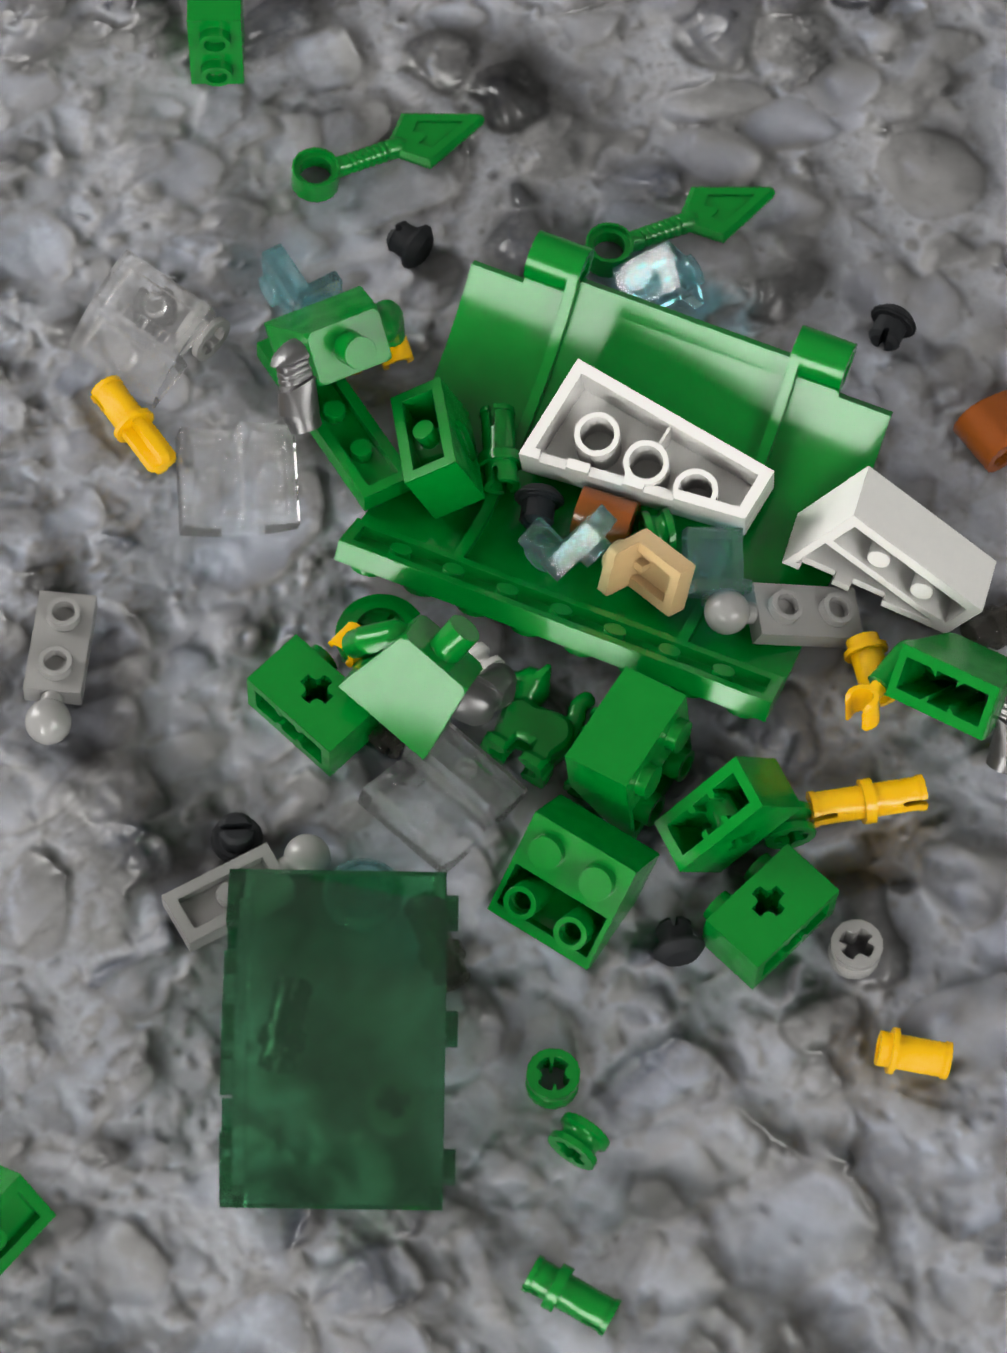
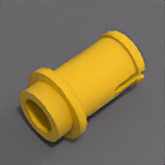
M876 631L856 634L845 642L847 650L844 652L843 657L847 663L852 664L858 685H869L868 677L886 657L885 653L889 648L888 643L880 639ZM883 695L880 698V707L894 702L895 699Z
M893 1027L891 1032L880 1030L875 1047L874 1065L884 1067L886 1074L892 1075L895 1069L946 1080L952 1065L953 1042H941L901 1034V1028Z

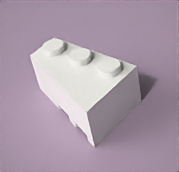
M867 466L797 514L782 563L798 570L803 562L833 575L831 584L848 591L851 584L883 597L880 606L942 633H948L983 612L997 561L873 468Z

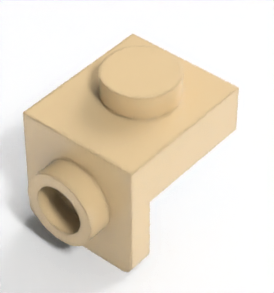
M645 528L624 540H616L607 548L601 560L603 568L597 589L605 596H609L629 586L658 610L670 617L684 609L696 565L648 528Z

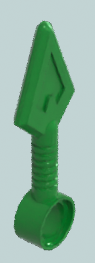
M401 113L390 138L383 142L381 141L337 157L324 148H307L299 152L293 159L291 171L293 191L305 201L323 202L333 197L338 191L341 177L397 158L431 169L484 124L485 118L482 114ZM316 166L327 170L330 177L322 183H310L301 176V173L309 167Z
M692 186L680 214L632 231H628L625 227L616 223L598 224L591 228L587 234L585 246L594 249L601 242H614L621 247L623 254L618 258L606 259L599 256L594 250L590 271L599 277H618L630 267L632 253L687 233H693L724 243L774 198L775 190L768 186Z

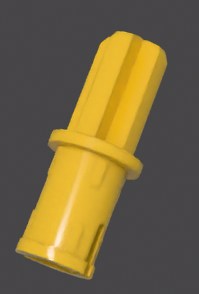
M117 375L108 376L95 385L91 391L92 396L90 398L98 405L114 426V437L120 443H127L149 472H155L158 475L165 473L176 462V452L153 424L154 414L151 410L142 408L123 384L122 379Z

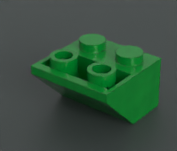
M625 666L565 755L569 785L608 823L635 839L645 825L648 827L654 825V822L659 818L664 808V795L674 780L681 782L687 776L694 762L695 751L692 750L690 735L692 722L689 721L687 695Z
M560 794L535 811L487 909L588 970L635 904L660 853Z

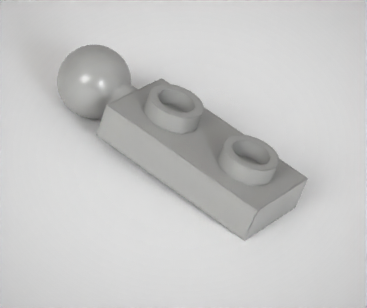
M753 582L743 592L744 596L733 589H721L714 592L707 599L704 607V617L708 626L719 634H734L742 630L746 624H749L752 644L847 648L845 642L850 637L863 632L854 588H849L848 591H845L839 587Z
M39 591L23 693L24 700L37 701L26 713L25 727L30 737L40 744H56L68 735L72 725V718L64 704L82 705L98 609L96 595Z
M301 834L294 837L287 844L284 856L276 859L266 842L161 895L162 903L191 953L295 900V889L289 880L295 877L302 881H312L321 877L330 865V850L325 841L313 834Z

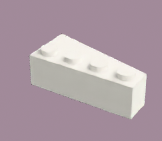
M577 359L518 453L522 471L581 488L586 485L638 501L639 505L656 510L668 508L673 515L742 535L746 534L774 488V470L580 359Z

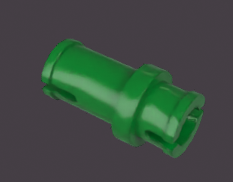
M493 403L494 416H491L489 405H485L479 410L483 451L479 453L478 460L480 471L484 473V490L491 494L503 495L506 494L505 482H508V490L511 493L519 489L518 471L522 467L518 454L520 451L516 449L515 408L506 403Z
M540 1255L521 1290L541 1299L540 1307L552 1312L555 1307L603 1336L622 1300L615 1299L574 1276L575 1268L564 1263L560 1268L546 1260V1257Z

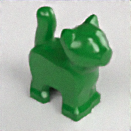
M546 664L541 669L529 666L519 671L513 670L517 679L514 698L506 707L502 708L494 730L487 731L480 744L481 755L497 765H503L513 750L522 751L521 755L517 758L525 766L520 775L522 779L540 789L545 787L553 775L554 767L565 759L566 753L577 739L580 728L584 726L587 711L595 705V697L590 692L585 691L573 698L566 716L541 707L546 703L551 691L550 678L552 668L550 664Z

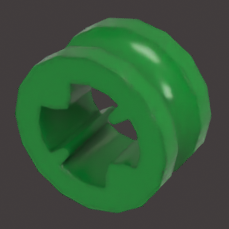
M660 508L655 516H651L647 510L638 512L636 520L637 532L648 528L672 548L677 549L675 524L668 508Z
M799 801L803 808L764 838L765 845L768 848L782 849L787 843L792 848L808 843L816 836L815 825L807 821L812 814L811 807L807 802Z
M557 1048L544 1049L535 1054L527 1065L525 1082L526 1091L531 1100L542 1108L554 1110L565 1107L574 1100L578 1093L580 1068L575 1058L570 1053ZM553 1067L563 1070V1084L565 1087L559 1090L556 1084H553L552 1090L542 1087L543 1074L541 1070L548 1068L550 1074L553 1073Z
M566 1112L560 1120L563 1128L561 1130H553L548 1136V1142L560 1156L581 1169L593 1170L597 1164L595 1153L605 1152L610 1145V1141L599 1127L585 1117L576 1113Z

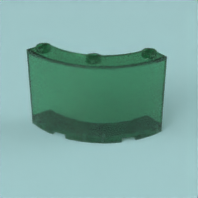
M230 869L226 912L227 950H224L220 1095H232V1098H222V1128L219 1133V1208L442 1211L443 1186H455L456 1149H444L445 1048H457L458 1011H446L447 931L458 932L459 895H447V872Z

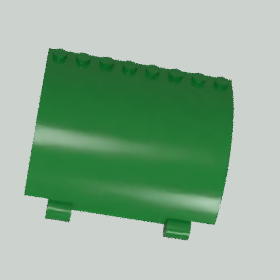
M540 230L536 235L528 253L524 267V278L474 260L471 263L457 314L433 379L441 377L469 412L477 455L483 451L481 420L479 418L480 408L489 405L491 416H494L493 403H506L515 408L516 449L520 451L577 359H580L774 470V488L745 535L672 514L676 531V551L694 563L696 568L684 609L670 617L658 610L629 586L609 596H605L597 589L603 568L601 560L609 546L570 534L574 510L583 488L522 471V468L518 471L519 489L529 483H543L553 486L564 497V505L555 510V523L543 531L526 529L520 523L521 506L514 499L515 492L511 493L508 490V482H505L506 494H491L484 490L485 499L436 520L410 490L368 509L362 519L357 518L339 539L334 560L351 566L355 572L363 576L381 577L400 584L408 592L416 596H432L453 604L461 612L469 616H485L506 624L514 632L522 636L540 637L559 644L575 656L596 658L617 666L621 672L627 666L687 695V698H702L723 706L728 712L744 719L755 718L766 722L803 646L752 644L749 624H746L737 633L730 635L719 634L708 626L704 617V607L707 599L714 592L721 589H733L744 596L743 592L753 582L829 586L833 575L803 562L797 570L783 564L782 560L797 514L867 466L874 469L893 412L840 393L852 366L857 344L803 325L790 353L587 279L594 258L593 248ZM481 472L482 482H484V473ZM646 506L641 508V511L647 510L651 516H655L658 513V510ZM636 524L632 532V535L637 533Z

